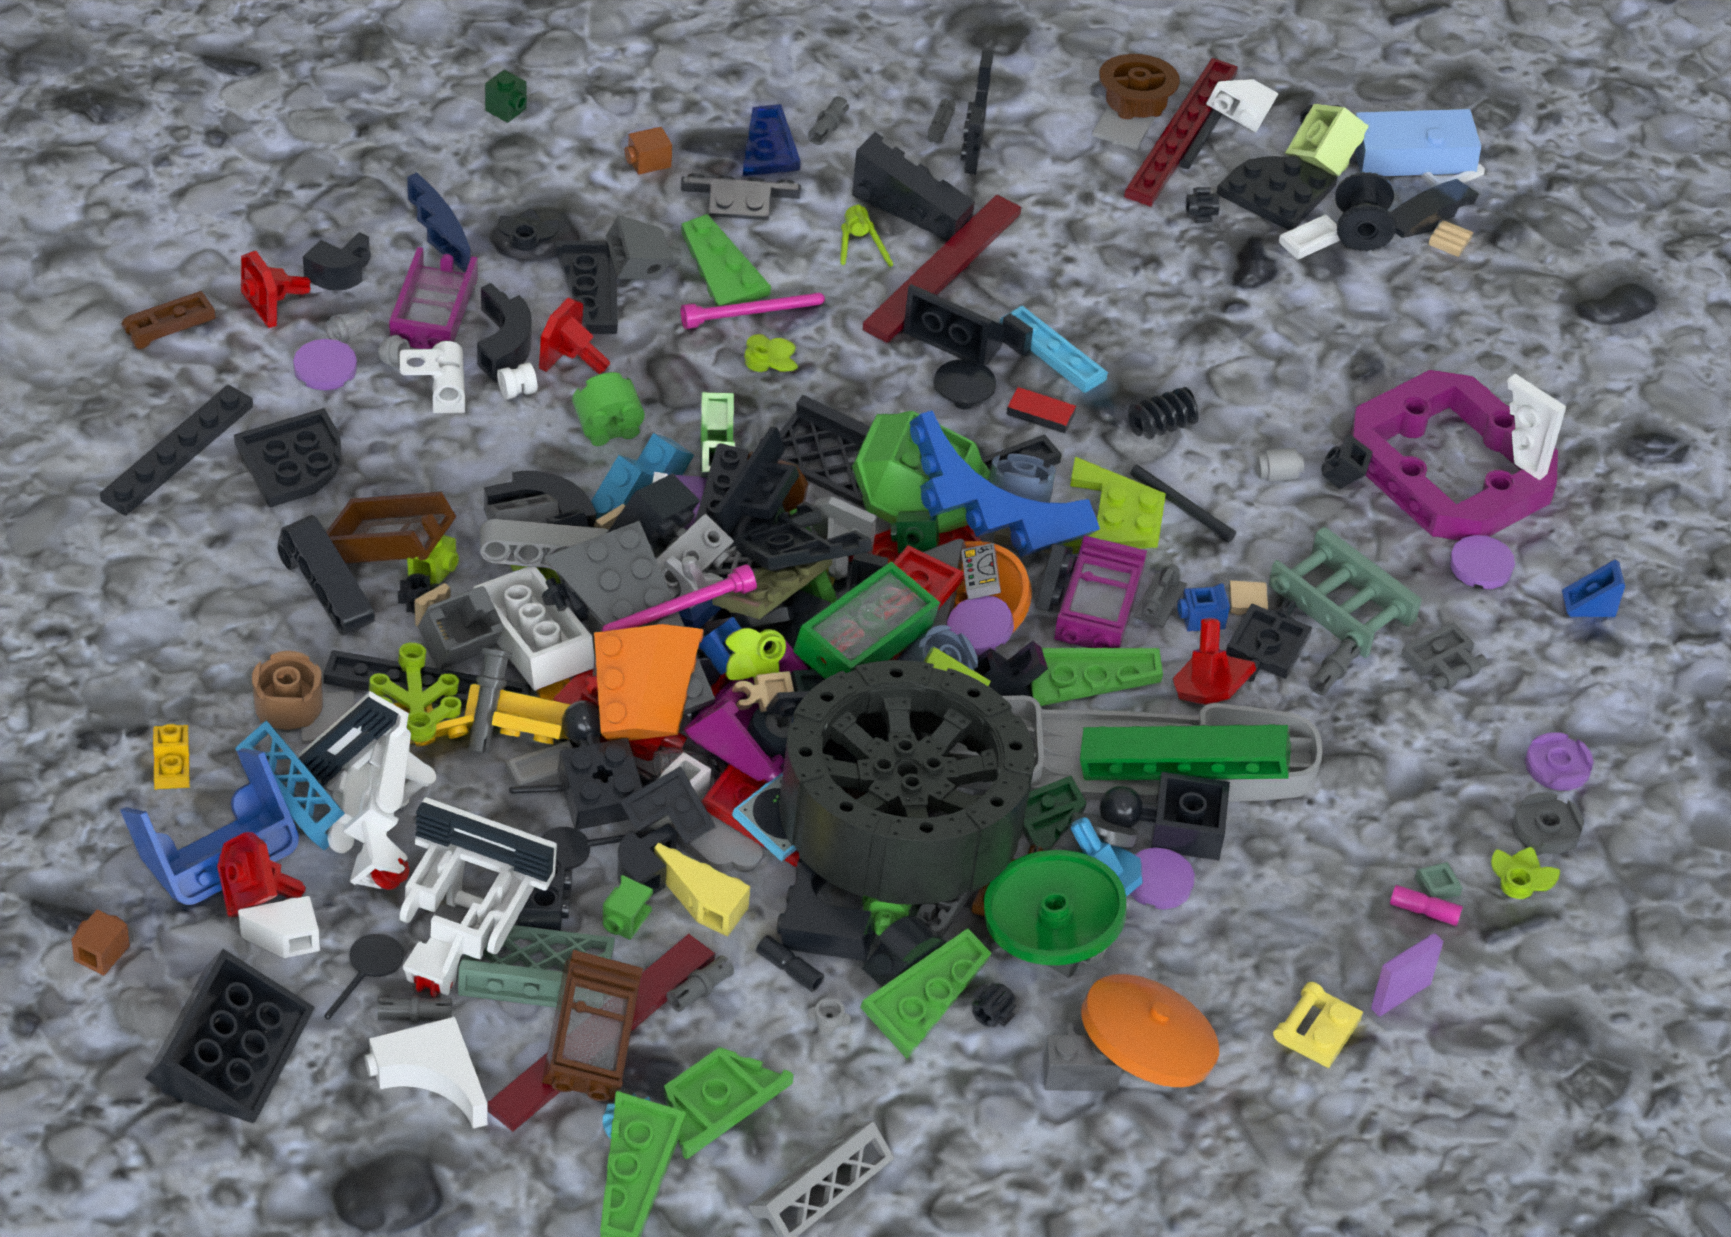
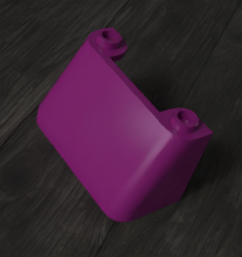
M785 640L786 650L784 656L779 660V672L790 671L791 674L793 670H809ZM754 678L729 680L714 696L715 703L704 707L684 728V731L693 742L756 781L765 779L767 782H770L783 771L781 764L785 759L781 754L774 757L766 755L747 730L754 712L760 708L759 703H753L746 710H739L736 706L739 700H746L747 695L742 691H732L733 686L739 681H748L755 685Z

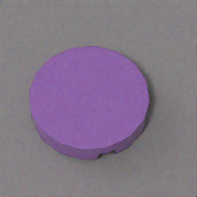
M320 339L304 344L295 353L293 367L296 378L299 381L301 379L306 382L307 387L326 391L338 389L344 386V382L349 379L351 381L355 377L357 359L355 352L347 344L338 340Z
M1472 535L1464 537L1455 543L1450 555V568L1456 578L1472 587L1475 584L1482 585V589H1494L1503 586L1510 580L1515 567L1514 555L1508 546L1489 536Z
M984 596L960 602L951 611L947 620V626L952 627L949 630L957 635L962 633L966 636L978 656L982 655L989 648L996 651L995 647L1001 643L1004 645L1010 639L1014 630L1012 613L1005 602L997 597Z
M1545 733L1537 736L1528 747L1525 757L1528 773L1544 787L1557 791H1570L1582 787L1589 780L1594 763L1591 751L1583 742L1578 739L1575 742L1568 738L1569 735L1564 733Z
M1157 847L1144 849L1135 854V856L1141 858L1143 883L1130 893L1137 902L1145 906L1146 903L1155 905V909L1164 910L1178 907L1187 901L1194 886L1195 873L1191 864L1181 854L1170 849Z

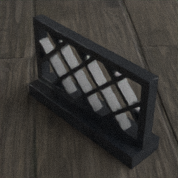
M802 395L796 403L795 413L779 432L784 447L793 446L795 455L781 457L779 460L796 464L807 481L865 508L863 496L858 494L857 490L860 487L852 474L854 462L848 461L846 453L860 450L870 426ZM800 423L810 428L812 433L794 436L793 430ZM831 438L838 441L839 446L821 449L819 440ZM815 442L817 451L799 453L798 444ZM842 454L844 464L827 467L825 457ZM820 459L822 465L821 469L810 471L803 467L802 462ZM847 472L849 482L839 484L830 479V475Z

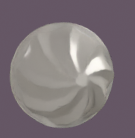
M398 335L384 338L383 342L379 344L378 349L380 360L392 367L399 366L400 351L410 350V344L406 339H402Z

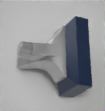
M671 556L664 562V565L680 584V596L725 579L710 572L702 574L697 559L694 556H687L683 558L682 562ZM712 599L679 611V615L685 627L699 629L722 607L713 605Z

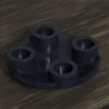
M967 359L952 360L940 366L936 371L934 389L948 400L953 401L957 408L965 410L970 409L975 403L988 399L995 393L996 378L988 367L977 361Z

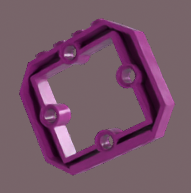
M1428 370L1357 406L1355 409L1350 434L1373 452L1365 476L1432 537L1458 541L1472 535L1490 537L1551 504L1557 483L1558 450L1554 448L1548 473L1541 480H1538L1517 465L1515 466L1520 471L1513 475L1504 470H1493L1486 474L1481 492L1456 504L1426 477L1427 466L1424 461L1414 456L1403 457L1386 441L1397 434L1414 439L1422 437L1426 432L1429 418L1450 408L1483 437V443L1487 448L1500 452L1514 464L1512 431L1515 429V417L1510 414V407L1504 404L1473 376Z

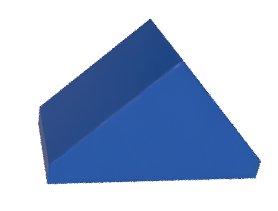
M1615 559L1562 589L1566 611L1570 617H1616L1625 589L1618 560Z

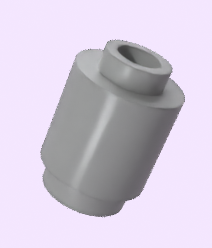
M1296 448L1265 450L1264 454H1257L1256 468L1258 478L1267 479V482L1298 479L1299 472H1304L1302 453L1297 454Z

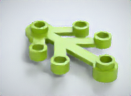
M409 642L399 648L398 663L402 670L406 672L408 691L390 681L387 675L381 673L370 677L369 691L392 703L391 699L384 697L387 694L409 708L410 713L406 728L411 732L410 740L424 742L435 736L436 724L444 718L455 719L460 716L461 701L453 697L458 692L459 679L453 674H443L435 684L422 692L420 670L425 665L426 649L421 644ZM442 695L448 696L441 700V705L429 713L424 711L425 707Z

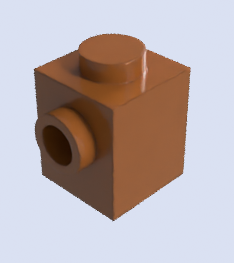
M662 126L629 133L628 146L625 147V157L628 164L633 165L638 175L671 168L672 143Z
M98 909L88 920L80 923L76 934L71 938L74 961L103 976L130 946L127 924L118 916L108 915Z

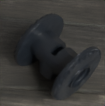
M1371 172L1352 174L1341 181L1336 189L1335 201L1338 208L1343 212L1337 222V235L1340 241L1348 246V248L1358 249L1359 251L1365 250L1366 252L1369 250L1374 251L1382 246H1386L1395 235L1396 221L1394 216L1388 211L1394 200V190L1391 183L1382 175Z

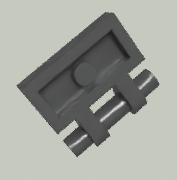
M1454 622L1403 646L1401 656L1421 677L1430 672L1436 675V677L1428 682L1433 691L1441 688L1448 689L1456 685L1457 680L1463 677L1470 678L1478 674L1480 669L1487 666L1488 663L1483 654L1476 657L1470 654L1473 650L1474 642ZM1455 660L1458 666L1451 669L1447 664Z

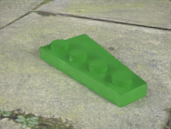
M708 214L681 223L682 236L692 258L696 259L700 276L705 279L707 291L710 298L713 297L715 307L753 302L770 295L771 285Z
M1042 648L1048 670L1029 685L1031 697L1036 699L1040 706L1160 683L1163 676L1160 649Z
M967 928L865 998L860 1008L903 1056L908 1059L988 962L991 952Z
M616 1091L600 1227L601 1237H641L686 1122L687 1112Z

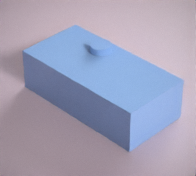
M1470 109L1356 112L1355 116L1369 126L1364 134L1363 142L1355 149L1360 173L1371 172L1382 176L1423 175L1425 172H1431L1433 175L1460 174L1465 171L1477 172L1481 144Z

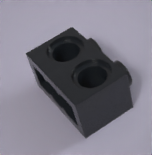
M556 854L555 876L546 891L534 887L518 916V926L561 931L562 919H569L570 897H564V890L571 891L572 869H566V855Z

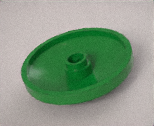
M1069 850L1039 851L1012 861L990 882L984 898L985 922L994 941L1003 950L1021 960L1041 965L1073 964L1098 955L1117 939L1124 927L1127 916L1126 893L1116 873L1106 864L1092 856Z

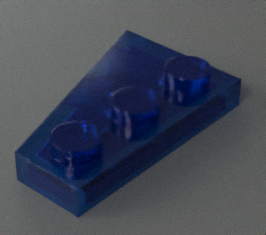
M782 105L752 107L742 177L800 170L801 160Z

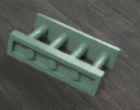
M1325 526L1316 532L1311 555L1292 569H1289L1279 560L1273 562L1268 583L1278 594L1289 598L1290 602L1293 600L1299 609L1341 641L1344 639L1353 640L1356 644L1352 647V650L1359 646L1360 655L1364 658L1370 655L1374 635L1377 630L1394 618L1409 627L1417 621L1422 601L1419 596ZM1323 563L1335 573L1315 588L1301 578ZM1345 581L1349 582L1359 592L1338 606L1326 597L1327 594ZM1369 600L1374 601L1384 609L1365 624L1360 623L1350 615Z

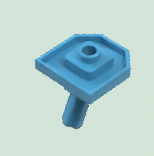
M1082 817L1072 822L1071 831L1083 851L1082 853L1092 856L1110 867L1121 880L1126 897L1143 883L1141 858L1121 847L1110 845L1104 842L1105 840L1103 839L1099 840L1088 818Z

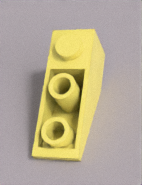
M658 843L654 848V854L666 865L665 884L696 922L728 937L749 908L750 886L738 878L730 877L713 869L706 863H700L683 855L676 849L668 848Z

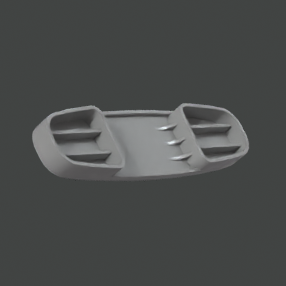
M1002 696L1012 706V713L1016 717L1020 716L1033 743L1035 762L1030 791L1072 776L1085 800H1101L1109 789L1116 786H1126L1135 790L1143 802H1156L1160 780H1084L1080 763L1083 727L1288 725L1291 742L1289 779H1215L1230 782L1228 802L1301 797L1310 792L1315 786L1322 761V741L1318 729L1310 720L1294 713L1220 703H1211L1201 709L1200 716L1108 710H1041L1039 702L1030 696ZM921 732L920 740L932 734ZM958 742L946 757H955L956 760L979 756V754L969 751L965 745ZM979 781L959 787L987 791L993 781Z

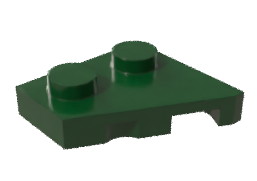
M1072 776L1034 789L1029 793L1022 831L1030 845H1036V851L1038 846L1044 851L1050 850L1070 827L1072 814L1084 812L1087 802Z

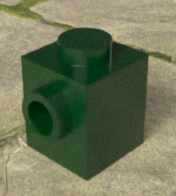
M503 69L485 83V111L509 123L527 109V81Z
M929 511L899 512L896 523H891L892 542H897L898 553H902L908 545L921 552L938 547L940 543L938 515L931 517Z

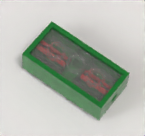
M889 562L803 624L793 652L824 679L841 671L845 673L854 671L858 665L888 661L932 628L940 602L893 562Z

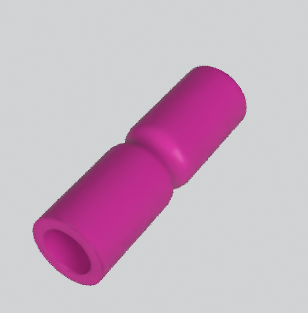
M1395 885L1390 900V905L1418 914L1422 913L1427 917L1457 926L1463 908L1461 905L1436 897H1428L1424 893L1399 885Z

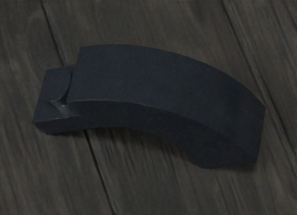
M492 283L481 287V311L500 330L477 342V365L497 383V372L499 369L507 367L517 369L520 364H524L531 350L532 319L530 309L520 295L509 300L504 292H500Z
M541 471L512 472V482L484 487L485 514L487 505L549 494L558 501L559 514L578 509L585 512L589 527L594 528V523H596V512L586 493L573 482L555 474Z

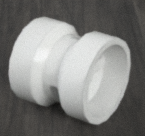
M530 362L520 364L517 369L507 367L498 370V384L505 400L516 398L519 393L526 395L537 393V378Z

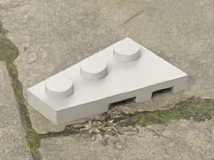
M1513 374L1507 379L1508 389L1512 390L1513 401L1509 406L1510 414L1515 417V429L1512 431L1514 464L1538 480H1541L1548 473L1566 406L1517 374Z

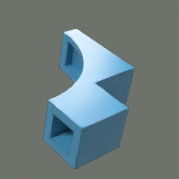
M653 433L638 460L618 455L591 500L596 512V518L599 519L621 504L626 505L637 490L652 484L654 472L668 475L672 473L674 475H683L694 454L671 438Z

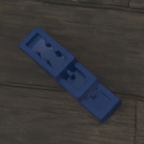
M417 172L408 176V200L417 207V221L427 228V242L441 254L451 255L454 259V264L466 273L471 254L462 226L449 205Z

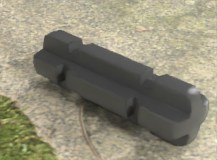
M944 98L941 100L932 120V125L928 130L927 139L930 142L934 141L937 144L942 142L952 119L951 117L955 112L956 103L953 99L948 100Z

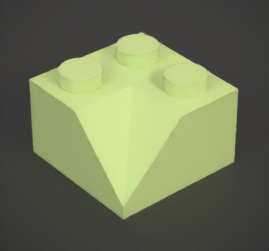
M1313 104L1285 154L1296 156L1302 161L1323 169L1332 175L1340 176L1348 167L1349 159L1355 149L1363 142L1364 134L1369 126L1345 107Z

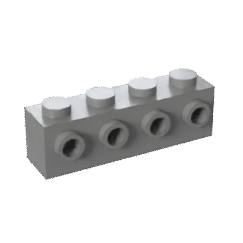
M704 514L656 559L673 599L680 597L681 587L675 576L664 565V562L671 556L680 562L687 556H694L697 559L702 574H707L706 571L712 566L717 570L730 557L726 551L734 541L707 514Z

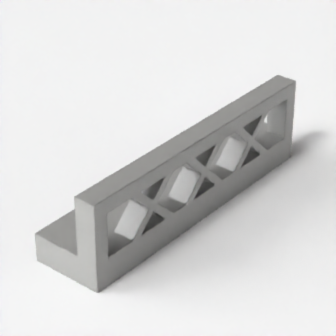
M874 1121L853 1122L750 1203L748 1208L755 1219L768 1218L778 1237H797L895 1158ZM872 1141L880 1155L872 1164L862 1162L864 1146ZM841 1164L852 1165L850 1180L845 1185L835 1183L837 1168ZM815 1185L825 1186L823 1203L818 1207L808 1205L810 1190ZM788 1206L797 1207L796 1224L788 1230L779 1213Z

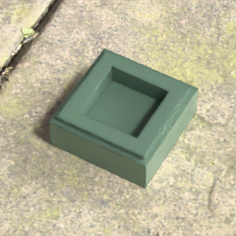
M1448 862L1416 870L1415 879L1423 893L1428 897L1444 900L1461 895L1463 887Z

